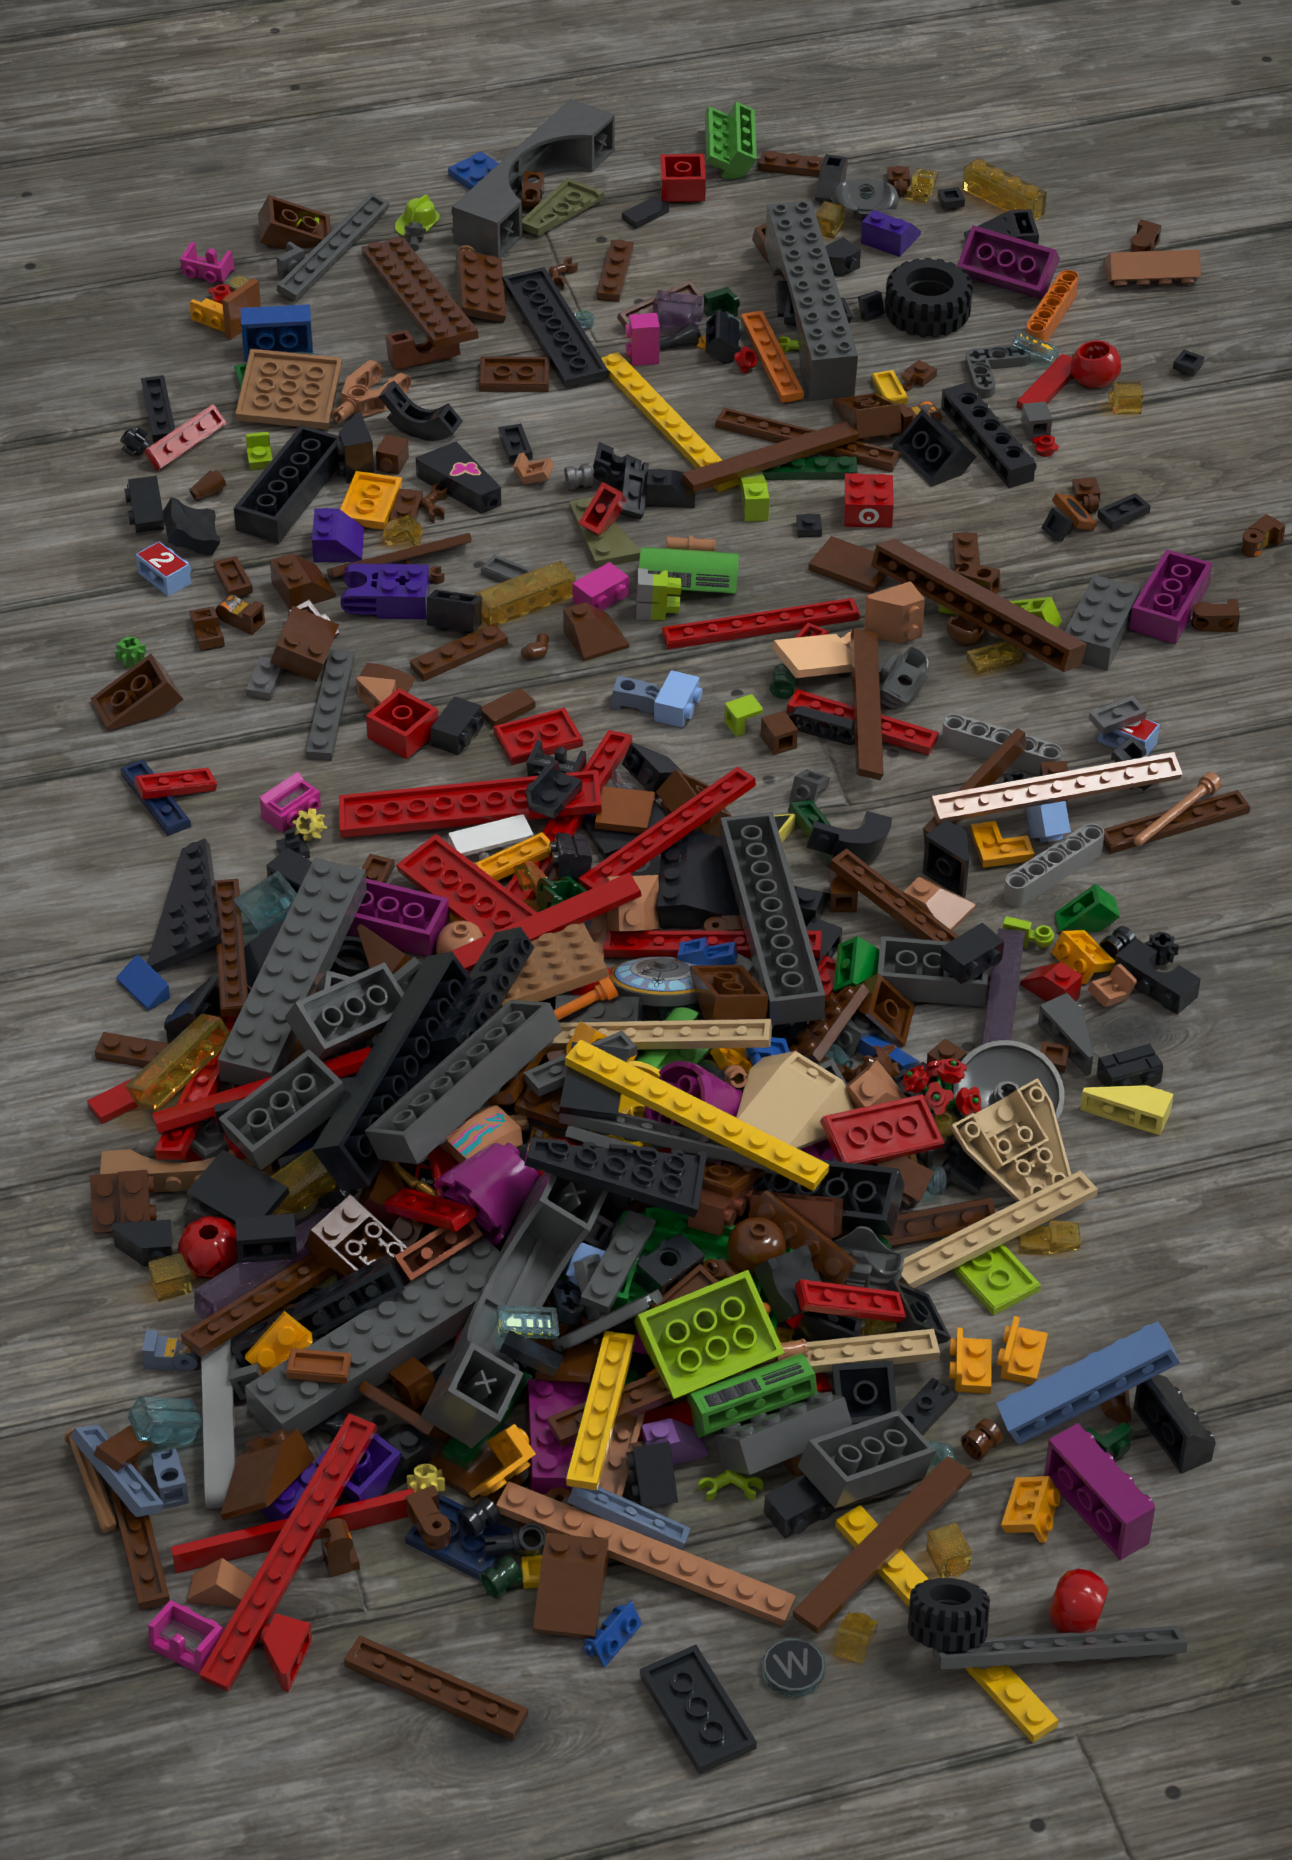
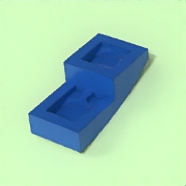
M705 937L680 942L677 956L680 961L695 965L736 964L738 948L735 941L709 946Z

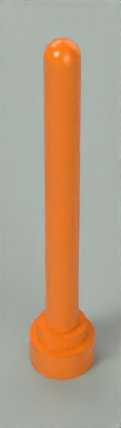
M607 976L599 980V984L594 986V990L553 1010L557 1020L599 999L601 1001L605 999L610 1001L617 997V990L610 977Z

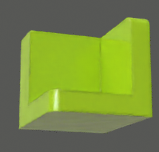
M752 694L726 702L724 722L735 737L744 735L745 719L762 714L763 708Z

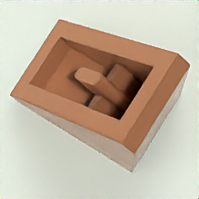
M365 676L356 678L357 697L371 711L396 691V680Z
M221 1558L193 1573L188 1603L238 1607L254 1578Z

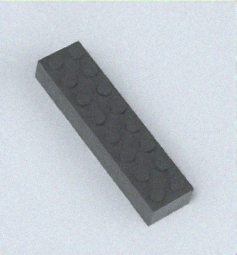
M510 1000L365 1130L378 1159L412 1164L423 1162L434 1148L443 1144L446 1137L455 1129L460 1128L471 1114L479 1111L483 1103L491 1096L496 1095L507 1081L516 1077L519 1073L518 1071L527 1063L532 1062L543 1048L554 1042V1038L562 1032V1029L551 1004L546 1002Z

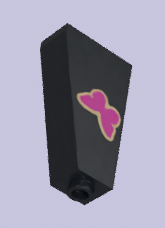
M457 441L415 457L416 476L420 480L431 486L439 483L440 491L447 488V495L480 514L502 506L501 486Z

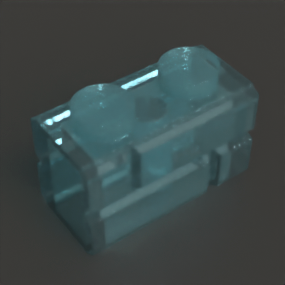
M138 1397L128 1413V1419L132 1428H134L137 1440L152 1441L155 1444L162 1442L178 1443L180 1445L190 1444L194 1441L203 1424L199 1413H196L197 1409L192 1399Z

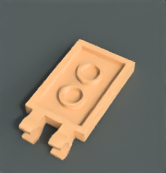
M851 632L842 638L837 634L780 639L773 642L772 650L795 678L852 672Z

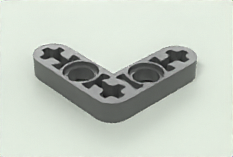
M1009 345L968 350L965 357V366L973 390L977 391L980 398L992 397L995 394V379L991 369L1026 366L1031 361V349L1025 345Z

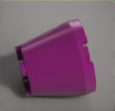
M674 1061L665 1065L659 1071L660 1077L658 1079L736 1117L743 1094L741 1090L734 1088L699 1065L691 1062ZM645 1106L646 1119L686 1127Z
M492 1143L442 1174L433 1185L436 1189H439L441 1193L440 1198L474 1207L477 1216L473 1221L483 1234L482 1237H485L493 1245L499 1244L508 1234L535 1183V1179L539 1176L534 1168L524 1165V1161L519 1157V1150L511 1143H506L505 1145Z

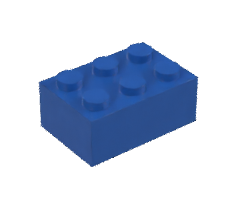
M310 304L241 308L244 362H248L250 349L313 355Z

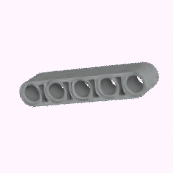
M949 714L943 719L941 740L949 748L989 759L1014 731L959 714ZM1025 735L1026 749L1010 766L1039 775L1041 762L1062 760V748L1057 744Z
M1086 824L1010 872L1005 879L1004 902L1012 907H1021L1098 858L1102 854L1104 829L1098 824Z

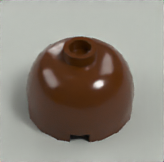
M751 1217L741 1221L733 1228L728 1238V1261L738 1272L741 1273L749 1270L751 1277H753V1273H755L753 1269L771 1258L785 1254L786 1241L783 1232L774 1222L766 1218Z

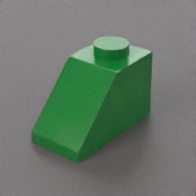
M1094 884L1056 911L1055 917L1060 933L1073 930L1100 932L1120 918L1116 898Z
M859 936L838 944L833 991L838 993L847 986L853 987L877 974L880 949Z

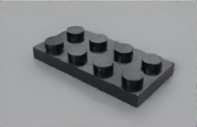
M693 1645L640 1669V1678L699 1775L757 1749V1741L697 1645Z

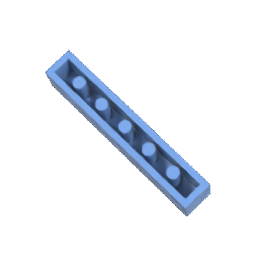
M1157 1321L1142 1327L1139 1331L1126 1338L1116 1340L1112 1345L1098 1352L1090 1353L1086 1358L1070 1366L1061 1368L1059 1372L1045 1379L1037 1380L1031 1386L1017 1393L1008 1395L1004 1400L998 1402L997 1406L1008 1432L1017 1444L1020 1445L1180 1364V1361L1168 1335Z

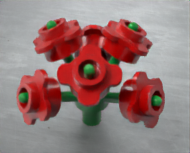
M956 1059L932 1061L926 1064V1069L919 1065L908 1070L903 1077L901 1084L905 1086L904 1090L906 1092L911 1091L914 1094L922 1090L926 1094L923 1097L929 1110L934 1111L936 1115H941V1118L944 1120L952 1117L951 1109L954 1105L963 1115H969L971 1112L976 1114L981 1111L980 1091L976 1086L971 1087V1089L961 1088L956 1095V1099H954L951 1086L961 1082L965 1077L963 1072L967 1070V1066ZM943 1082H946L945 1089L941 1085Z

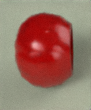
M1101 340L1082 344L1072 355L1071 372L1073 378L1086 388L1107 387L1121 373V357L1114 346Z
M201 1217L199 1220L190 1223L182 1231L178 1243V1253L188 1271L200 1278L215 1279L238 1265L236 1228L231 1222L223 1218Z
M1079 1568L1067 1571L1059 1578L1048 1610L1050 1622L1059 1633H1087L1095 1631L1109 1591L1103 1579L1090 1570Z

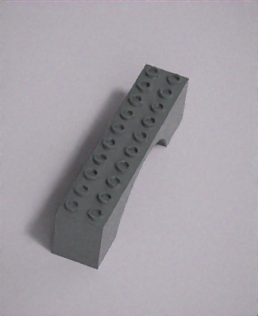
M570 99L561 106L556 113L550 116L545 123L538 127L534 133L527 137L523 143L515 148L512 153L503 159L501 163L492 169L458 202L454 203L451 209V214L453 215V243L459 246L468 245L475 252L501 258L522 238V203L516 195L522 190L524 171L544 172V178L565 172H593L615 151V114ZM530 178L528 182L533 183L539 179Z
M812 200L767 205L765 249L773 276L784 275L789 287L797 327L800 371L809 401L855 396L858 353Z
M544 1172L536 1180L420 1416L421 1418L471 1448L501 1422L523 1375L519 1371V1361L500 1353V1348L509 1330L501 1325V1322L514 1313V1318L522 1320L523 1327L522 1331H516V1333L525 1338L528 1337L530 1331L525 1330L524 1319H533L535 1322L539 1311L563 1269L590 1232L609 1191L594 1188Z

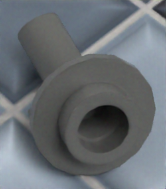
M410 222L408 226H404V236L410 237V246L414 251H417L419 249L418 238H424L426 229L422 227L421 223Z

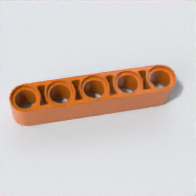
M1073 270L1061 271L1027 322L1026 336L1030 337V341L1025 339V346H1028L1031 350L1044 348L1040 346V342H1048L1075 300L1079 280L1077 272ZM1032 338L1035 339V340H1038L1039 343H1038V344L1033 343V342L1031 341Z

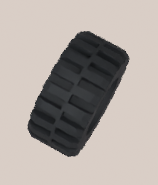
M917 258L913 259L912 262L906 261L897 266L887 278L885 313L893 325H896L901 331H907L910 335L939 337V335L943 334L946 336L952 331L956 332L968 321L971 314L973 284L968 274L960 266L956 267L950 261L947 263L943 259L933 260L931 258L923 260Z

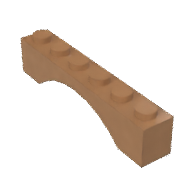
M131 1149L102 1151L100 1174L148 1170L149 1176H154L155 1192L185 1191L190 1189L216 1157L188 1163H169L144 1157ZM248 1158L242 1159L245 1163L259 1170ZM274 1160L262 1169L261 1172L275 1179L276 1161Z

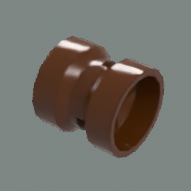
M983 1418L975 1425L974 1431L969 1430L961 1437L963 1449L975 1460L983 1459L989 1453L990 1448H996L1003 1442L1001 1430L993 1421L987 1418Z

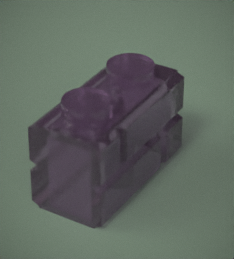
M657 290L653 300V313H657L659 324L663 327L679 326L683 328L690 322L693 326L697 325L699 327L703 317V296Z

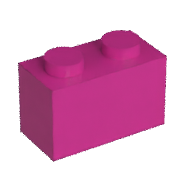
M657 313L629 315V324H625L626 338H629V343H625L626 357H630L632 366L659 364L660 326Z
M609 562L572 583L573 602L576 605L587 602L600 610H605L629 595V576Z

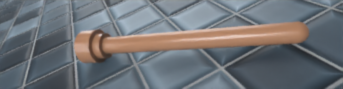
M1207 772L1199 779L1198 787L1134 838V844L1136 846L1143 845L1203 795H1213L1222 786L1220 778L1213 772Z

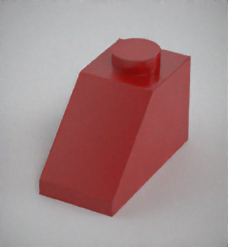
M602 482L578 524L600 536L615 522L627 502L624 494Z
M1058 962L1037 967L1021 980L1020 985L1046 1002L1065 993H1068L1076 1001L1080 998L1082 975L1064 963Z
M275 1613L270 1625L265 1624L262 1630L261 1642L264 1643L265 1657L282 1690L289 1692L312 1643L311 1623Z

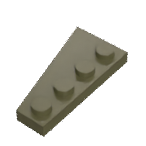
M567 178L522 219V230L539 236L603 200L604 191Z
M593 497L569 501L570 512L595 569L609 562L617 565L640 560L641 550L615 522L600 536L578 524Z

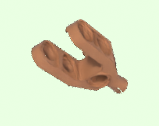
M374 360L367 361L346 378L342 390V404L331 412L332 419L341 424L350 415H355L356 413L361 412L364 418L385 411L388 408L378 396L387 384L395 381L406 394L411 386L410 376L399 373L393 378H389L387 383L378 390H369L381 379L384 369L380 363Z

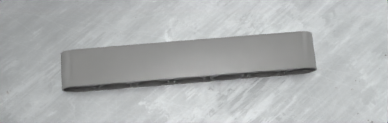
M231 1339L201 1357L206 1509L223 1507L236 1465L234 1388L229 1381L230 1357L233 1356Z

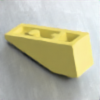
M1147 1085L1086 1087L1082 1092L1080 1110L1160 1136L1171 1113L1174 1094Z

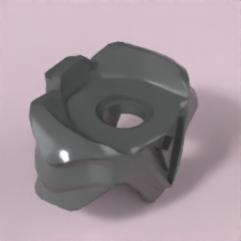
M871 178L842 181L838 183L832 193V205L834 207H845L853 210L854 218L865 219L872 210L877 212L887 209L895 210L899 202L898 193L893 185ZM871 191L872 196L869 199H863L859 192Z
M910 646L903 656L900 654L896 657L891 654L887 661L881 663L879 666L881 704L890 708H900L909 703L920 692L921 687L928 678L929 664L926 652L915 646ZM907 678L911 685L904 686L898 682V679Z
M857 1227L848 1235L832 1241L858 1261L843 1285L887 1290L888 1283L892 1279L900 1280L903 1271L904 1254L887 1248L870 1228ZM818 1271L823 1282L833 1283Z

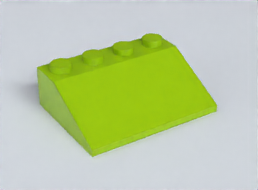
M749 1270L638 1314L633 1321L650 1359L673 1400L784 1354V1350Z

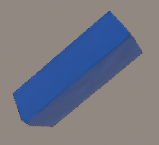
M139 955L135 956L116 977V980L147 1010L170 998L168 983Z
M877 1034L863 1037L859 1043V1053L864 1056L874 1057L876 1049L873 1046L877 1045L882 1048L891 1043ZM898 1047L889 1055L891 1063L897 1062L900 1071L903 1068L907 1071L911 1068H916L920 1063L919 1060Z

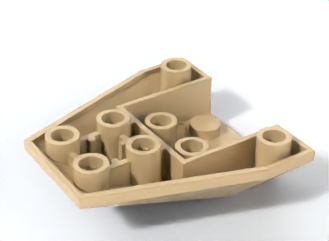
M793 1051L762 1057L750 1069L747 1076L748 1082L744 1086L736 1118L797 1149H802L828 1139L820 1123L823 1116L853 1110L854 1106L842 1079L800 1053Z
M1038 1078L1015 1090L1000 1101L950 1126L963 1150L1017 1202L1071 1175L1053 1103Z

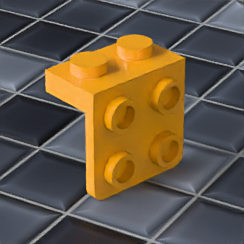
M515 1424L487 1441L504 1467L469 1492L471 1498L479 1494L487 1496L505 1485L507 1480L530 1466L527 1460L536 1453L529 1445L530 1441L527 1434L521 1428H517Z

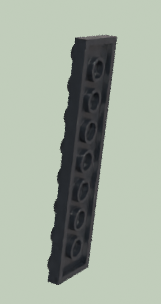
M545 267L502 276L506 291L544 354L550 359V364L565 388L608 378L607 367Z

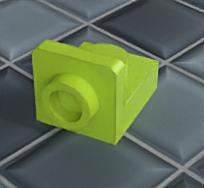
M269 432L246 434L249 470L265 469L272 461Z

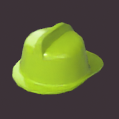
M425 194L421 198H414L408 201L404 213L395 223V230L398 234L404 236V226H408L410 222L421 223L427 232L440 219V214L435 210L429 195Z

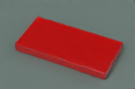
M923 1094L826 1115L820 1120L838 1162L868 1165L939 1149L945 1144Z

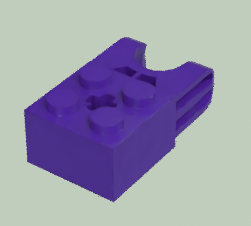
M350 564L345 568L344 581L349 589L345 590L342 594L340 604L346 613L377 615V619L427 620V597L429 596L430 589L429 565Z

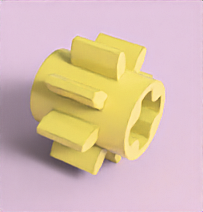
M309 808L308 814L305 811H298L300 816L292 822L296 824L297 828L295 835L304 834V841H311L312 836L316 839H321L320 833L323 829H327L323 822L325 815H316V809Z
M432 1464L418 1465L414 1468V1475H407V1488L414 1489V1492L432 1485L435 1486L437 1491H445V1478L442 1477V1470H437Z

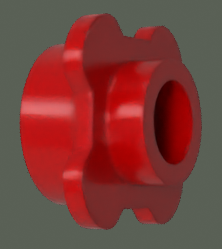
M217 285L208 290L209 294L212 295L213 301L222 304L223 298L232 293L229 285Z
M744 346L739 353L734 354V360L742 373H748L749 368L756 365L757 356L753 350Z
M1043 435L1032 440V443L1036 445L1035 451L1040 456H1051L1059 449V446L1055 444L1054 436Z

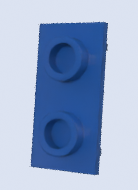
M629 1601L626 1606L622 1604L620 1607H614L612 1613L602 1623V1627L605 1630L597 1629L596 1639L588 1638L584 1642L583 1651L590 1657H593L594 1654L598 1655L603 1667L612 1660L642 1625L633 1602Z

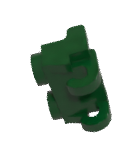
M563 876L560 878V881L540 878L537 882L538 911H543L587 890L570 876Z

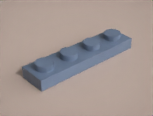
M99 1425L74 1428L71 1439L135 1517L161 1512L164 1503L131 1463L116 1472L93 1455L97 1446L109 1439L108 1435Z
M599 1486L597 1491L573 1487L567 1501L577 1509L590 1512L607 1521L680 1550L683 1549L691 1529Z

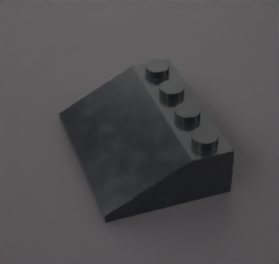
M693 830L661 852L657 907L662 929L704 926L705 921L711 917L740 915L720 837Z

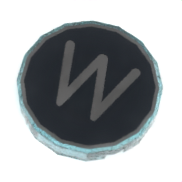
M784 1638L774 1642L766 1650L762 1660L763 1678L767 1685L774 1691L776 1689L782 1692V1695L787 1697H803L813 1693L825 1676V1657L813 1643L801 1638Z

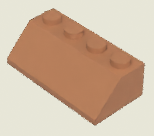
M1200 250L1110 253L1103 259L1107 282L1114 283L1116 287L1128 286L1129 282H1136L1137 286L1150 285V282L1159 281V285H1170L1172 281H1181V284H1193L1195 280L1201 277Z

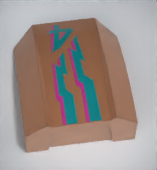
M498 1105L486 1106L471 1114L460 1128L455 1129L446 1137L445 1142L440 1147L446 1153L451 1154L459 1163L492 1143H499L501 1145L511 1143L519 1149L523 1144L521 1127Z

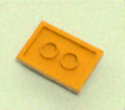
M356 471L340 510L363 527L385 530L398 491L403 485L402 477Z

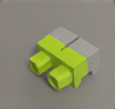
M638 568L636 620H666V613H679L680 597L667 596V594L681 595V578L668 577V570L662 571L659 575L648 574V569Z

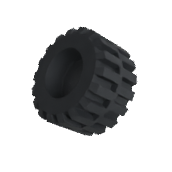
M935 1578L918 1583L910 1593L909 1634L914 1637L916 1642L935 1650L956 1652L976 1648L979 1644L984 1643L987 1637L990 1597L980 1586L956 1578Z

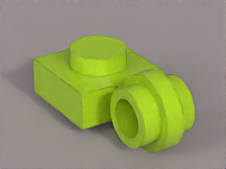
M1006 916L1003 922L1002 939L1004 943L1028 948L1030 941L1040 948H1047L1054 941V932L1046 925H1041L1035 930H1031L1032 922Z

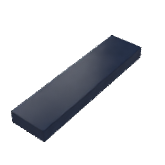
M144 759L120 768L121 776L167 836L191 827L190 819L172 796L149 799L141 798L134 785L135 776L154 774Z

